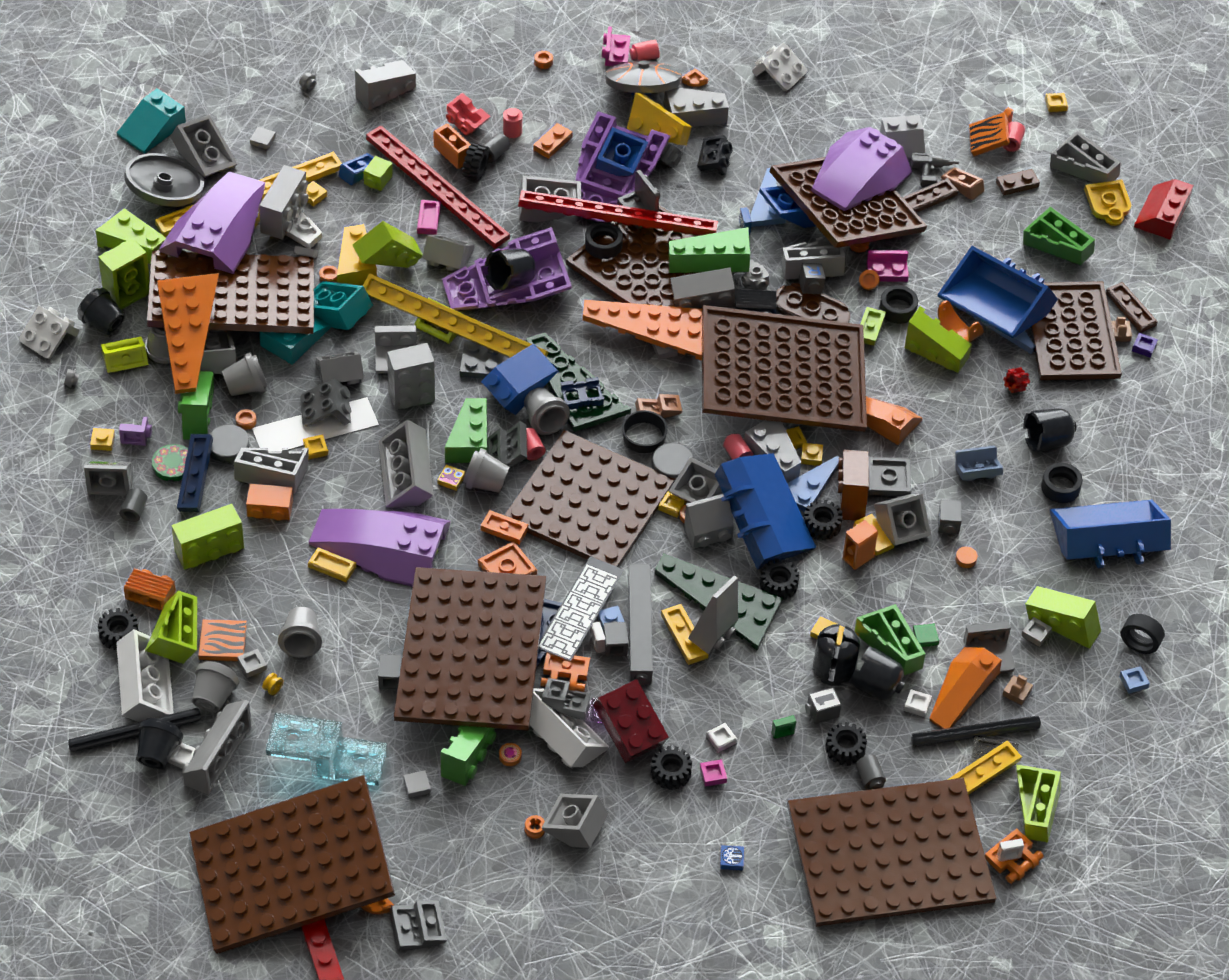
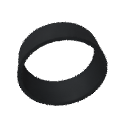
M640 410L629 414L622 423L623 439L631 450L638 453H652L664 444L668 427L664 418L659 414L648 410ZM650 423L660 429L663 437L652 444H639L630 440L626 436V432L634 424Z

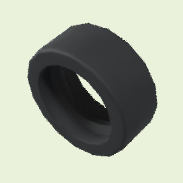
M602 221L594 223L587 228L585 233V249L590 255L599 259H610L621 252L623 233L617 225ZM600 235H606L615 239V242L609 245H600L592 239Z
M900 285L891 286L882 293L879 310L886 312L885 319L891 323H907L917 311L919 300L917 294L912 289ZM899 299L907 302L911 307L898 310L890 307L887 302Z
M1052 464L1044 471L1041 482L1042 492L1054 502L1068 503L1074 501L1079 496L1082 487V474L1071 464ZM1065 477L1072 481L1074 487L1060 489L1052 485L1050 479Z
M1144 614L1130 615L1120 631L1123 642L1130 649L1142 654L1156 652L1165 637L1162 625L1156 619ZM1134 629L1143 631L1151 638L1141 636Z

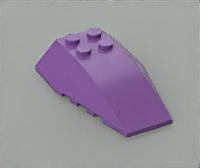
M598 111L582 142L579 167L575 181H581V199L618 205L617 198L629 194L635 189V172L632 176H616L595 169L597 158L612 127L648 142L635 172L641 170L647 176L655 169L670 135L651 130L649 136L617 126L616 117ZM594 218L589 219V220H592V221H595V222H602V221H603V220H601V219H594Z
M867 127L845 133L830 147L811 191L841 210L846 211L860 205L863 200L869 201L875 195L881 196L887 190H895L911 175L912 170L903 146L899 145L895 140L884 136L878 130Z
M228 172L176 221L161 245L159 252L178 257L183 249L213 257L215 269L233 274L250 247L251 236L254 232L255 221L259 213V205L261 204L265 189V182Z
M552 227L508 242V246L501 249H524L533 256L536 264V274L529 284L503 291L494 290L486 279V275H488V266H485L486 258H479L474 261L475 264L468 268L464 266L442 279L451 309L456 311L475 310L531 302L572 289Z
M322 509L309 540V545L354 561L357 565L361 566L362 570L368 573L372 571L383 580L413 587L415 568H432V562L440 540H445L451 521L408 511Z

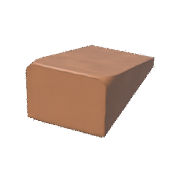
M953 167L941 176L942 180L948 178L961 194L971 200L984 192L983 179L956 167Z

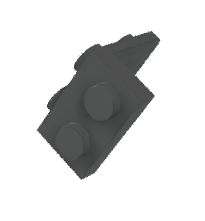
M641 170L635 172L634 191L617 198V204L659 212L660 193L657 188L652 186L648 176L644 175ZM634 225L637 230L642 228V226Z
M334 378L304 392L300 397L302 424L308 427L331 415L337 418L343 425L351 423L350 413L352 410L349 403L350 392L348 388Z
M994 621L986 624L975 623L966 626L963 639L965 647L985 648L1002 660L1000 673L1013 672L1015 670V663L1008 642L1011 630L1009 621Z

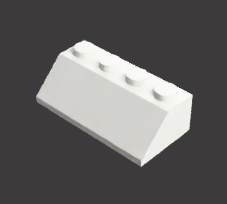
M133 629L116 642L122 716L141 722L148 718L173 714L169 659L146 652L145 649L150 636Z
M534 688L530 726L538 737L543 738L548 743L547 746L550 750L562 757V762L571 768L584 767L607 751L609 746L583 720L564 715L552 709L542 701L545 689Z

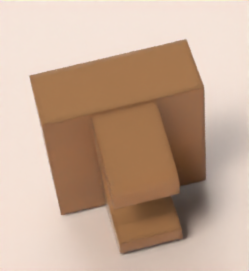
M1117 317L1116 321H1111L1115 341L1131 342L1130 321H1126V317Z
M1020 674L1018 677L1013 675L1003 690L1002 696L1022 705L1030 694L1033 685L1028 683L1027 678Z

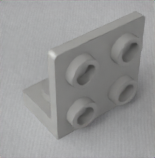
M416 325L375 326L376 373H388L387 352L416 346Z

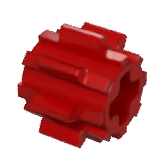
M1022 367L1008 369V373L1003 377L1005 388H1009L1008 390L1011 393L1025 391L1027 384H1030L1029 374L1025 373Z

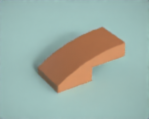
M659 394L657 399L637 398L635 403L637 411H652L663 418L682 413L679 395Z

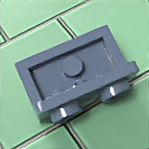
M995 446L957 450L955 452V470L962 480L973 481L976 478H994L998 475H1003V467L997 459V448Z

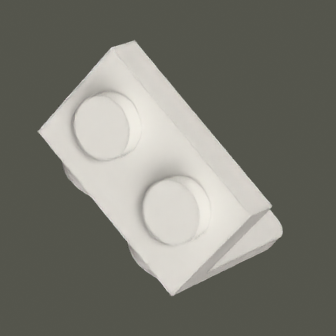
M785 42L778 47L773 45L766 51L767 56L760 57L755 62L757 66L751 70L755 76L766 70L783 91H788L807 73L805 65Z
M39 305L19 336V341L43 357L50 359L66 333L76 337L80 330L74 326L75 322L66 316L64 319L60 318V312L52 307H49L47 310Z

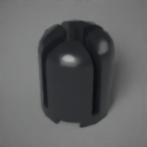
M832 624L819 633L813 660V671L815 670L822 683L830 686H840L841 683L848 681L857 668L860 639L852 628L845 626L842 643L840 646H837L840 624ZM832 663H836V669L831 668Z

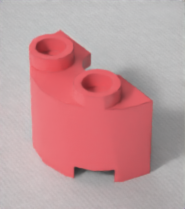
M463 93L447 104L448 113L446 114V119L449 123H454L464 135L474 132L490 118V115L481 108L476 109L472 104V100Z

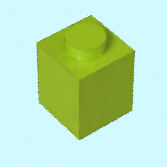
M375 156L363 171L364 185L382 191L393 176L392 162Z

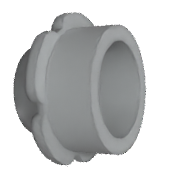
M309 72L305 73L299 80L302 89H313L317 83L315 80L316 75Z
M76 369L67 370L63 385L69 386L70 389L72 385H77L80 374L76 373Z

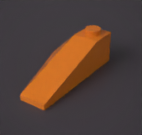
M866 396L867 427L897 445L922 421L920 416L905 407Z
M964 647L950 664L929 720L941 729L952 728L999 675L1002 660L985 648Z

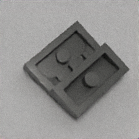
M519 421L508 431L501 428L487 438V453L509 467L527 458L526 424Z
M548 678L542 701L564 715L584 720L591 693L569 690L570 681Z
M416 900L414 905L391 906L389 912L397 951L421 949L447 941L439 900Z

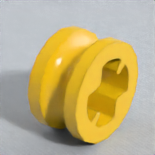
M271 673L264 680L262 689L268 691L270 695H275L282 688L284 680L278 677L277 674Z

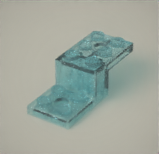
M275 713L266 747V755L311 761L312 776L346 781L365 775L367 784L377 786L380 783L387 752V743L343 737L342 722ZM290 734H297L299 736L296 740L287 738ZM364 758L367 761L364 764H357L355 760Z

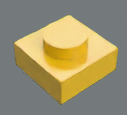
M312 181L306 189V194H308L307 202L314 207L327 197V190Z
M93 428L90 443L91 450L112 451L115 437L114 429Z
M802 443L801 464L821 465L823 445Z

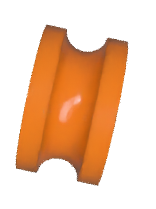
M537 815L528 817L525 822L526 835L533 839L542 837L545 833L542 829L545 822L544 819ZM535 824L536 827L537 824L539 825V829L536 830L534 828L533 830L531 829V825Z

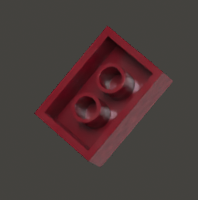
M637 679L599 697L593 705L625 763L663 745L669 738Z

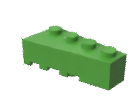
M748 227L669 241V273L708 272L731 268V272H749Z

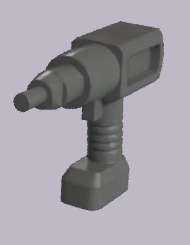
M912 153L910 158L911 168L922 169L920 185L925 187L937 183V177L929 175L930 170H934V167L940 168L959 164V161L943 158V156H932L929 153Z

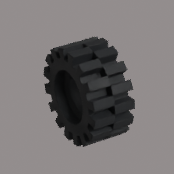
M471 143L464 158L465 162L462 169L464 177L477 181L482 179L484 170L487 168L486 164H488L489 147Z
M817 500L816 504L811 502L810 506L806 507L804 521L810 535H815L814 539H818L819 536L822 537V540H826V536L832 539L833 535L837 536L838 532H840L843 516L842 511H839L840 507L838 505L834 507V502L831 501L830 504H827L828 500H824V503ZM826 517L830 519L831 522L820 523L816 521L815 518Z
M775 559V563L771 560L768 562V565L765 564L763 566L760 576V589L783 597V600H786L788 596L791 598L794 593L796 594L800 574L797 572L798 568L796 566L793 567V563L789 562V564H786L787 560L784 559L780 563L779 559ZM775 576H782L786 578L788 581L785 583H776L771 578Z
M116 608V612L110 609L108 610L109 614L105 612L102 614L103 618H99V638L103 645L106 644V647L109 649L113 646V650H117V641L133 629L139 631L136 616H133L131 611L128 613L125 608H123L122 612H120V608ZM117 625L127 627L125 631L120 633L110 631L112 627Z
M845 722V726H842V723H838L837 727L834 725L831 731L829 730L825 750L828 752L829 758L833 757V762L836 763L839 760V765L847 762V766H850L852 761L856 764L865 755L867 739L865 732L862 733L863 729L861 727L856 729V724L853 723L851 727L849 722ZM850 740L855 746L853 748H843L838 745V741Z
M667 746L666 751L664 748H661L660 753L656 751L652 758V779H655L657 785L661 782L662 788L668 785V790H672V786L679 789L680 784L685 786L686 781L689 782L691 776L692 759H690L689 754L685 755L684 749L678 751L679 747L675 746L674 750H671V746ZM668 763H674L680 767V770L677 772H667L663 769V766Z

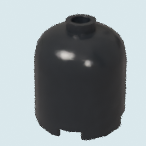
M524 249L493 251L487 256L485 266H488L486 279L494 290L503 291L529 284L536 274L535 260Z
M1054 408L1033 410L1026 413L1023 429H1027L1029 438H1025L1028 447L1032 451H1044L1067 446L1073 440L1077 426L1068 411Z
M869 646L861 658L864 664L860 670L855 669L849 683L880 700L891 698L895 692L900 694L905 685V682L902 681L904 676L902 665L875 647Z

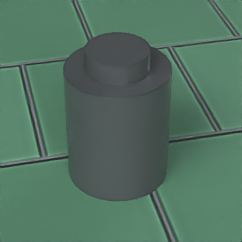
M498 133L483 145L489 147L488 162H494L509 150L510 142L505 135Z
M134 488L127 491L119 512L124 520L130 522L140 520L148 499L143 490Z
M875 755L864 756L856 762V767L867 790L879 789L884 786L886 778Z

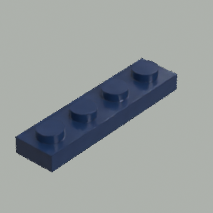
M191 434L177 504L179 512H200L213 443L211 434Z

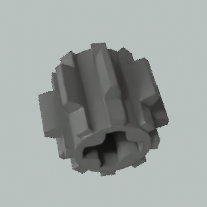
M667 143L659 162L668 168H672L673 165L677 166L682 159L680 157L682 152L674 145Z

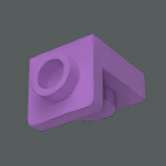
M143 417L141 425L120 424L119 427L121 444L146 446L147 437H151L152 425H149L148 417Z

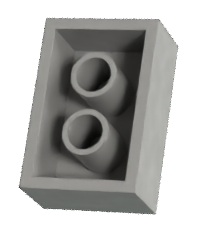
M283 165L259 205L260 233L283 240L286 233L291 231L294 219H298L301 207L305 206L308 201V194H306L308 181L306 180L305 171Z
M428 343L387 352L388 392L395 410L435 401V364Z

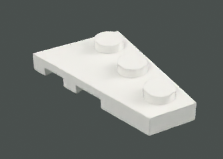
M300 209L298 219H294L291 231L286 233V236L310 249L322 238V232Z

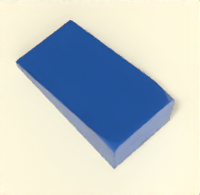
M366 153L341 164L339 177L349 185L359 182L364 178V169L374 157Z

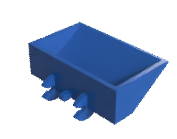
M974 246L970 247L937 295V297L944 301H949L953 306L1011 338H1015L1046 317L1058 300L1052 290L1044 284V279L1040 278L1039 273L1030 277L1026 275V270L1015 269V263H1011V258L1000 261Z
M774 453L739 457L722 463L719 466L715 477L724 495L721 497L722 502L729 501L731 513L740 531L737 534L738 538L744 539L757 569L763 568L765 564L768 565V562L771 560L775 563V559L782 561L783 559L785 560L816 548Z
M1153 500L1050 509L1061 553L1066 559L1094 557L1096 567L1104 568L1105 564L1102 556L1117 555L1118 557H1124V554L1133 553L1136 564L1140 565L1144 563L1141 552L1171 550V519Z

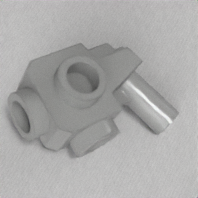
M750 260L749 272H744L745 275L742 276L744 286H749L752 290L766 289L769 285L768 272L763 265Z

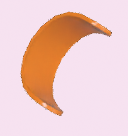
M943 301L939 305L937 313L938 319L941 321L940 325L948 331L952 329L969 343L984 333L983 327L979 322L973 323L969 328L956 314L949 301Z

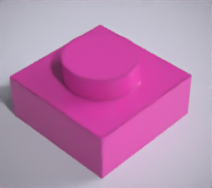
M722 759L700 763V771L705 787L727 783V775Z

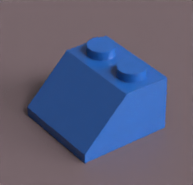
M612 127L597 158L595 169L616 176H632L648 142Z

